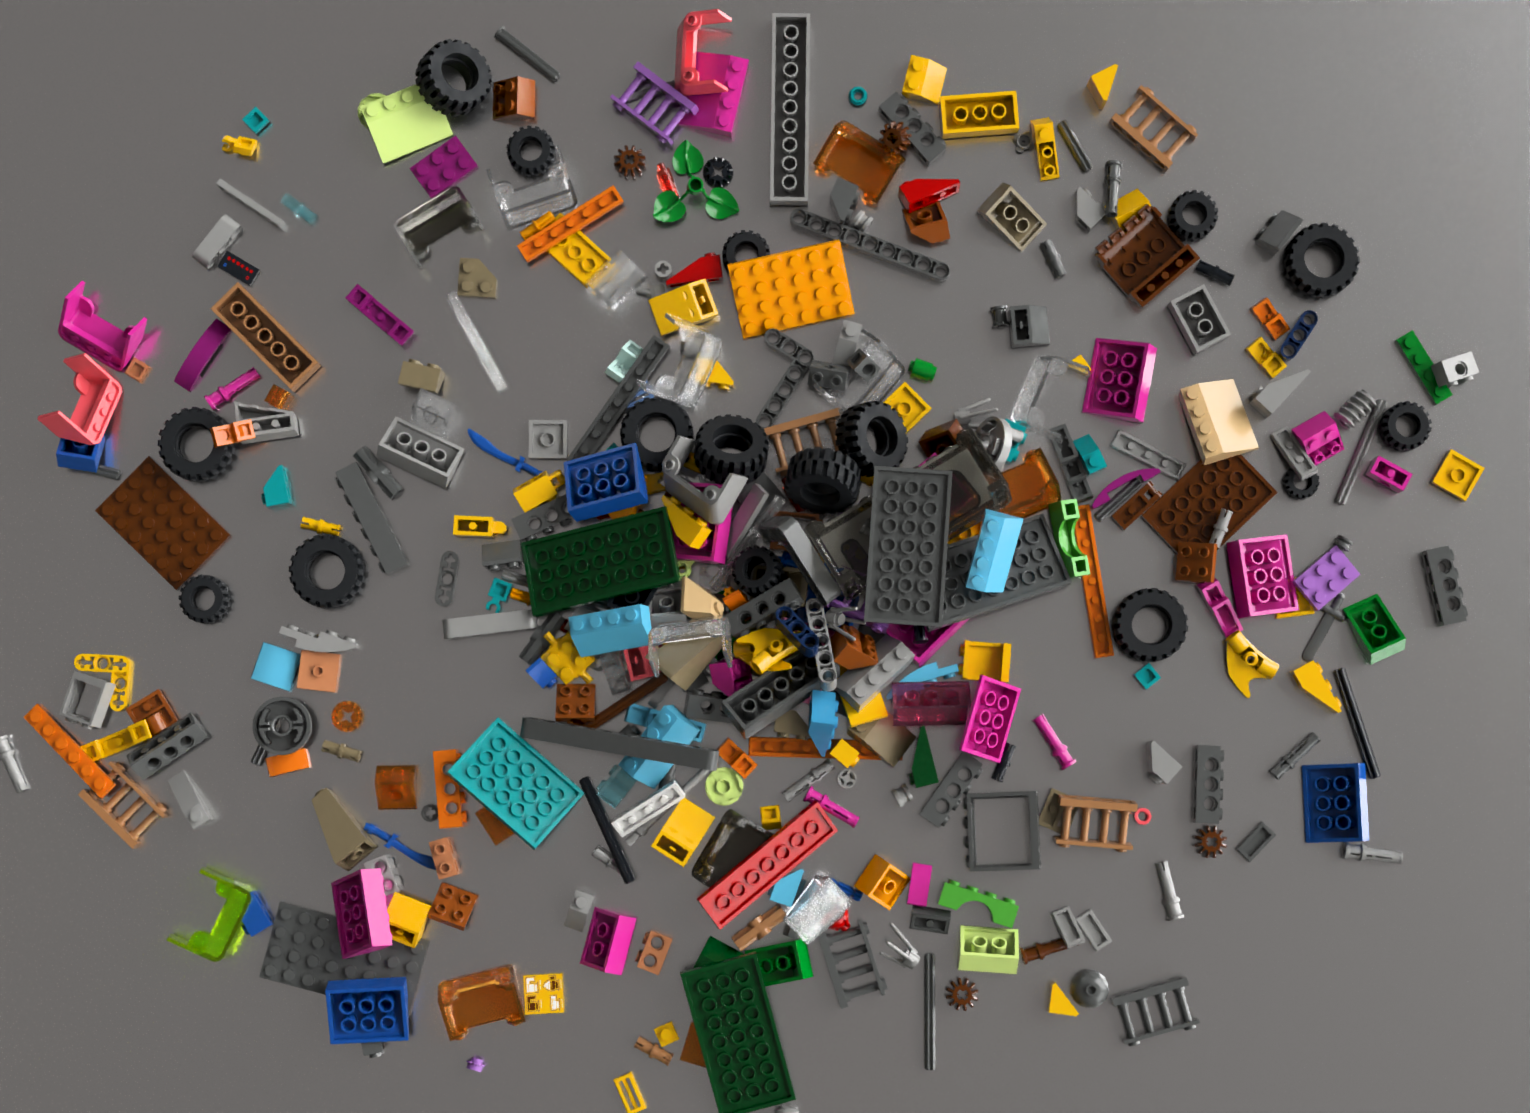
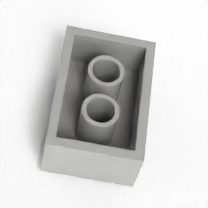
M1205 284L1170 301L1167 305L1193 355L1227 339L1231 335Z

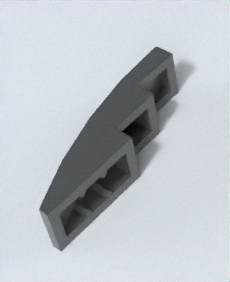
M1066 424L1047 430L1072 498L1077 499V504L1092 499V491Z

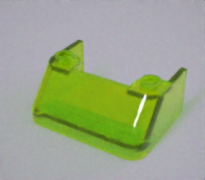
M202 867L199 873L218 881L216 892L219 896L227 899L210 934L204 931L195 932L189 942L173 934H170L166 941L210 961L217 962L223 959L251 902V893L233 880Z

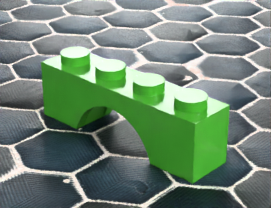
M1077 499L1062 500L1048 504L1055 543L1070 578L1090 575L1087 555L1079 550L1075 541V525L1080 518Z
M950 879L948 883L943 882L937 901L938 905L957 910L965 902L979 901L984 903L990 910L993 923L1009 928L1013 927L1019 908L1018 905H1015V900L1005 897L1004 901L996 899V894L986 891L984 895L978 893V888L968 885L966 889L960 887V882Z

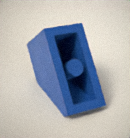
M538 658L525 670L543 689L546 687L550 689L557 682L556 678L558 676L542 658Z
M256 891L248 893L242 916V928L251 937L274 925L272 918Z

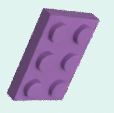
M1334 545L1295 578L1292 583L1314 610L1319 611L1354 581L1360 573L1339 547Z

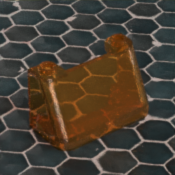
M841 120L834 126L813 164L822 173L833 171L847 181L858 185L863 190L866 201L878 204L906 159L899 153L895 154L894 151L888 153V147L882 148L883 143L853 124Z
M1041 448L1028 451L1024 457L1023 464L992 477L982 473L999 500L986 509L1024 519L1048 509V504L1061 501L1059 482Z
M503 965L448 979L438 985V1004L450 1041L464 1039L469 1033V1028L503 1019H506L507 1023L513 1026L526 1022L515 972L511 965Z

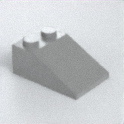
M1307 369L1272 382L1264 388L1260 386L1250 396L1252 400L1249 404L1266 419L1274 413L1311 371Z

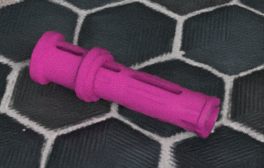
M252 367L224 387H217L218 390L209 396L205 395L204 398L214 411L218 405L224 401L228 402L230 396L260 378L255 368Z
M1044 714L1033 720L1052 749V756L1056 757L1060 763L1061 770L1077 762L1070 756L1067 751L1068 747L1065 744L1063 745L1058 739Z
M810 786L802 801L812 803L815 800L823 810L853 828L855 827L860 818L859 816L830 801L829 797H827L828 795H822L815 791L814 787Z

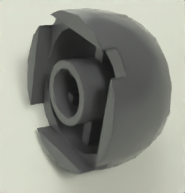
M1093 969L1082 970L1072 978L1070 993L1078 1005L1085 1008H1095L1102 1005L1107 999L1109 985L1106 978L1099 971Z

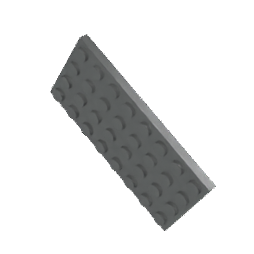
M874 466L864 622L942 627L953 471Z
M1044 514L1023 520L1003 592H982L965 587L978 535L948 544L942 627L1071 585V578ZM926 626L928 632L942 628Z
M280 902L259 977L326 995L325 990L328 981L406 977L409 1017L430 941L421 938L416 947L412 948L392 940V945L387 948L342 959L335 915Z

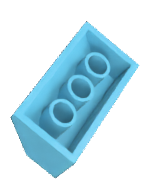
M985 509L965 581L966 588L982 592H1003L1023 518Z
M637 604L568 617L570 635L580 657L653 645L649 606Z
M664 705L641 736L689 745L700 729L674 705ZM625 756L618 765L632 778L655 789L674 764Z

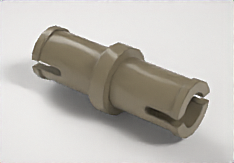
M324 740L321 749L322 752L336 755L339 759L346 758L357 763L362 756L360 755L362 751L346 747V744L343 743L340 745L328 740Z

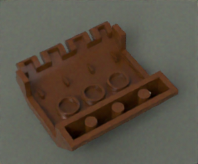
M1148 204L1136 212L1139 216L1138 218L1133 215L1122 224L1124 230L1119 227L1108 236L1110 242L1103 240L1095 247L1097 251L1095 257L1102 269L1128 298L1142 308L1200 259L1189 244L1184 245L1161 219L1162 214L1156 207H1150Z

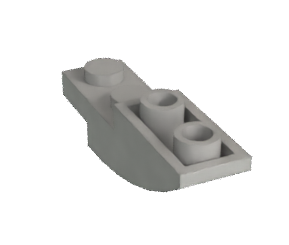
M290 624L287 627L281 626L279 631L280 634L297 639L294 647L308 651L341 653L359 648V645L355 644V639L347 636L344 639L338 638V633L326 630V633L320 631L318 638H316L317 634L307 630L305 634L298 632L299 628Z

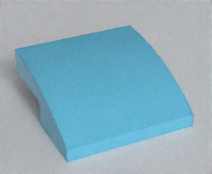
M263 642L251 679L290 691L300 662V654Z

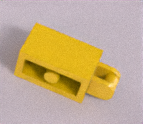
M560 469L551 474H548L545 470L514 488L513 495L525 513L539 507V504L545 501L547 503L554 500L558 494L557 488L565 484V477ZM556 477L558 482L554 484L552 479Z
M454 515L453 535L456 537L494 538V534H504L507 531V526L503 522L495 521L493 517Z

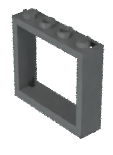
M1038 791L968 793L967 797L964 798L963 804L964 809H967V817H964L965 829H968V836H965V847L969 848V856H966L967 867H970V872L1041 869ZM1029 797L1032 863L977 865L975 799Z

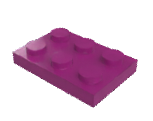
M455 135L409 169L433 200L478 168V165Z

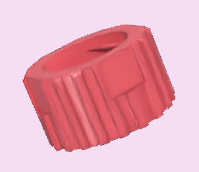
M1138 808L1137 812L1134 813V820L1139 825H1146L1152 817L1150 811L1146 808ZM1140 812H1144L1147 815L1144 821L1138 818Z

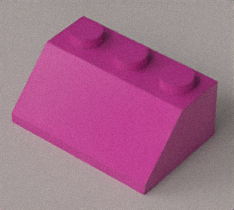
M595 907L580 964L605 973L622 975L636 918Z

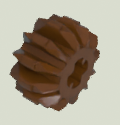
M892 121L890 125L885 124V130H880V134L883 137L879 138V141H884L882 148L888 147V153L894 151L895 154L900 153V150H907L906 145L911 144L907 138L912 136L910 133H906L909 127L903 128V122L897 124L895 121ZM893 135L897 136L898 140L893 139Z
M625 145L624 152L618 149L620 155H614V159L617 161L614 163V167H619L617 170L619 174L624 171V177L631 173L632 178H634L635 171L638 174L642 173L640 168H645L646 165L642 161L646 160L643 155L640 156L642 154L641 149L635 152L636 147L634 145L631 147V150ZM626 159H633V164H627Z
M1206 825L1205 832L1202 829L1198 830L1201 837L1194 836V839L1199 840L1198 843H1194V847L1201 846L1197 852L1199 854L1204 852V857L1208 858L1210 853L1212 858H1216V852L1220 855L1223 854L1220 847H1227L1226 844H1221L1222 841L1227 840V837H1220L1223 834V830H1219L1216 833L1217 826H1213L1210 831V827ZM1207 838H1214V841H1212L1214 842L1213 846H1207Z
M957 978V985L953 981L950 982L954 987L953 989L946 988V991L952 994L945 997L946 999H952L949 1002L950 1006L957 1003L955 1006L956 1010H959L960 1005H962L963 1010L966 1011L967 1003L971 1008L974 1007L973 1003L970 1002L971 999L978 1001L977 997L972 996V994H977L978 990H971L975 986L974 982L967 986L968 978L964 979L963 984L961 978ZM959 990L967 991V993H965L966 997L964 999L962 997H960L959 999L957 998V995H959L957 992Z

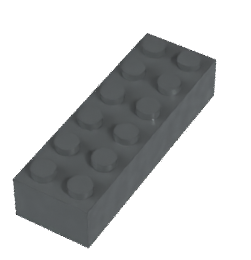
M798 650L783 660L790 663L792 669L767 671L722 701L723 712L745 740L809 698L812 690L822 689L819 684L814 657H806ZM827 660L821 661V663H823V664H826V663L829 662V661H827ZM834 662L837 672V678H839L840 666L839 664ZM827 677L824 680L831 681L832 678Z

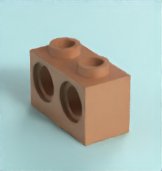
M450 837L428 842L439 880L460 874Z
M652 929L650 933L646 932L642 941L645 944L643 952L639 950L635 962H638L637 967L659 975L673 937ZM654 937H659L662 940V946L659 948L653 947L651 940ZM651 955L655 958L653 966L645 964L644 958Z

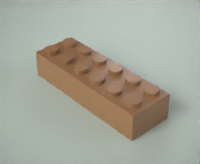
M239 282L211 308L293 392L321 367L301 344Z

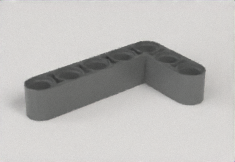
M774 328L765 332V344L792 363L757 416L756 423L760 425L759 421L762 418H767L770 421L767 427L774 426L814 361V355L811 350ZM769 335H777L778 340L775 343L769 342L767 339ZM791 344L795 349L793 352L787 353L783 349L784 346ZM807 354L811 359L809 362L803 363L800 361V356ZM797 370L801 375L799 378L793 379L789 375L790 372ZM787 386L790 388V393L782 395L779 391L780 388ZM772 402H777L780 405V409L772 411L769 405Z
M774 516L759 527V532L765 540L769 542H782L821 604L827 606L841 595L840 588L795 518L791 516Z

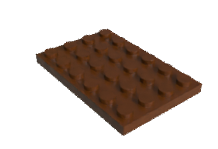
M1241 454L1207 465H1203L1202 460H1199L1141 517L1178 554L1179 542L1209 543L1214 531L1213 525L1217 523L1221 508H1224L1227 511H1232L1233 514L1227 526L1228 532L1224 534L1221 547L1278 492Z
M150 456L95 510L176 590H179L231 537Z

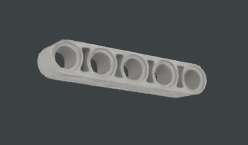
M811 598L806 602L808 627L817 635L819 643H825L824 646H819V651L814 656L819 684L824 691H832L837 686V672L824 608L817 598ZM813 608L818 609V611L812 612L810 610ZM817 625L822 626L820 629H815L814 627ZM823 660L829 661L826 664L821 663ZM827 677L832 678L831 681H825L824 679Z
M532 609L442 620L444 639L531 630L538 627L537 617L532 615Z

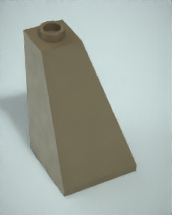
M708 621L648 653L645 658L686 691L731 637L725 633L727 629L719 622L715 625L712 621Z
M326 787L315 794L312 803L333 861L336 865L349 872L378 846L333 791Z

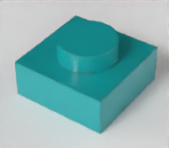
M254 107L242 119L255 134L260 132L270 122L257 107Z
M1147 663L1134 674V677L1145 690L1161 678L1150 663Z

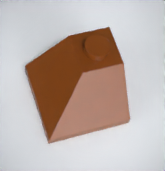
M939 201L912 213H908L906 208L902 209L912 234L930 243L950 239L948 222Z

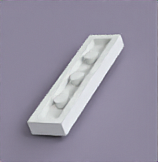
M673 780L613 818L611 824L619 835L624 837L684 799L685 793L677 782Z

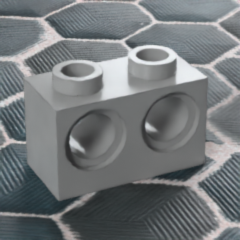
M388 854L363 863L365 869H375L380 861L385 864L386 868L382 872L384 881L390 880L393 885L389 891L384 889L386 896L401 891L400 886H403L399 875H395L393 868L396 866L393 858L389 857Z

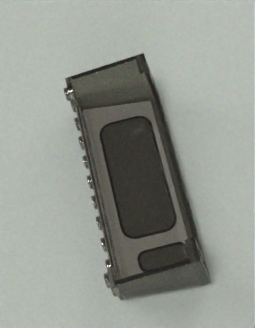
M971 427L958 432L955 439L956 445L946 447L938 456H932L923 465L913 467L915 469L953 471L948 541L981 522L985 509L999 511L1012 501L1008 482ZM872 496L862 498L859 504L846 508L837 517H831L826 521V524H823L822 521L814 520L804 528L810 542L846 600H852L866 592L869 537L864 533L860 534L859 531L867 518L871 522Z

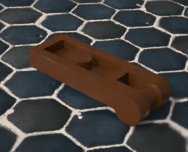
M1151 481L1143 486L1111 516L1123 531L1163 495L1153 487L1154 484ZM1148 492L1152 497L1148 500L1144 493Z

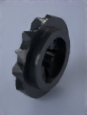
M714 157L708 160L703 167V177L710 186L723 187L731 181L733 168L730 162L723 157ZM713 166L717 169L724 167L721 171L724 178L719 175L713 176L715 173Z

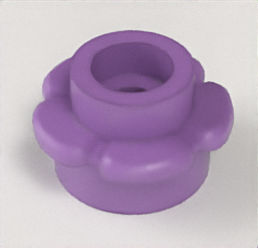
M471 1057L470 1061H466L468 1062L466 1068L481 1072L482 1067H485V1065L482 1064L483 1060Z

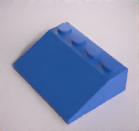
M636 443L564 462L567 509L576 522L648 503L647 485Z
M1365 763L1302 765L1306 843L1369 841Z
M406 977L328 981L325 993L330 1044L409 1040Z

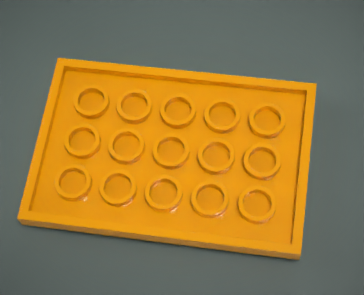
M839 239L727 264L743 338L765 334L767 330L773 328L783 330L855 314Z

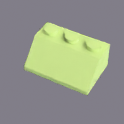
M960 925L958 970L1017 974L1019 962L1018 929Z

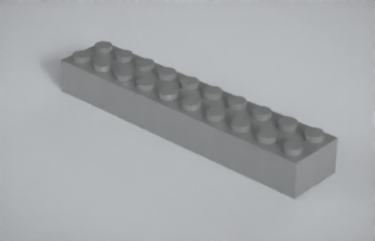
M772 13L770 205L808 206L810 13Z

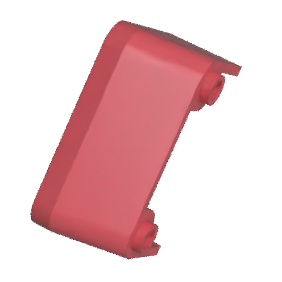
M719 9L690 12L678 26L674 88L684 96L728 92V88L715 79L699 81V72L696 70L698 29L701 25L732 22V18Z
M83 353L65 358L63 361L76 373L73 384L75 389L81 394L71 418L66 417L61 411H55L40 415L37 419L59 438L86 445H95L100 443L122 394V388L118 381L91 357Z

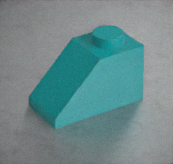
M1090 434L1073 441L1087 476L1107 467L1100 449Z
M279 465L263 487L264 493L261 494L262 502L269 509L292 504L286 467L283 465Z

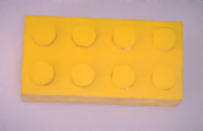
M1016 91L940 96L939 109L942 139L1018 133L1019 117Z

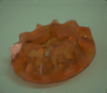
M343 701L334 707L332 722L337 729L350 732L357 729L362 723L363 714L356 703ZM342 710L347 713L354 711L350 717L352 723L348 720L341 721L344 717Z

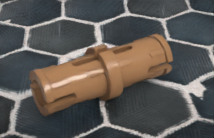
M640 1036L634 1045V1048L648 1054L649 1058L652 1059L653 1057L667 1066L673 1057V1054L659 1048L658 1044L655 1043L654 1045Z

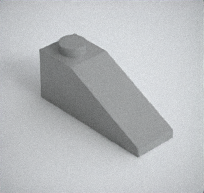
M848 320L843 321L832 363L850 366L846 361L856 351L862 324Z
M185 770L167 780L193 830L199 829L214 820V817Z

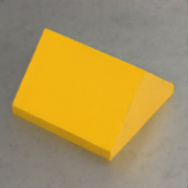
M1117 64L1092 75L1087 83L1094 101L1101 110H1103L1107 102L1118 68Z
M1138 188L1118 199V215L1110 217L1116 229L1120 227L1124 230L1122 224L1133 215L1138 218L1139 216L1136 212L1144 205L1148 204L1151 207L1150 201Z

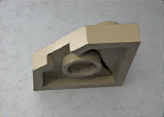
M460 258L457 295L459 297L496 299V277L480 259Z

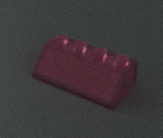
M969 681L892 682L893 726L966 725L971 709Z

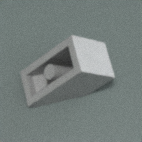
M576 889L564 926L582 932L596 895Z

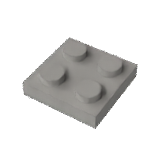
M529 420L528 458L567 459L568 421Z

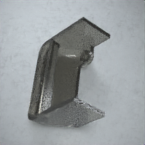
M458 186L449 188L399 218L394 223V228L419 269L423 266L418 259H423L428 255V245L459 226L462 229L471 230L478 225L481 231L485 230Z

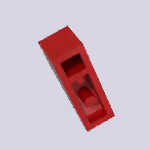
M914 179L906 181L899 186L898 197L907 212L912 213L959 193L960 181L959 179Z
M716 253L704 254L705 257H700L666 281L667 288L684 286L702 279H706L707 283L722 281L723 274L720 255H716Z

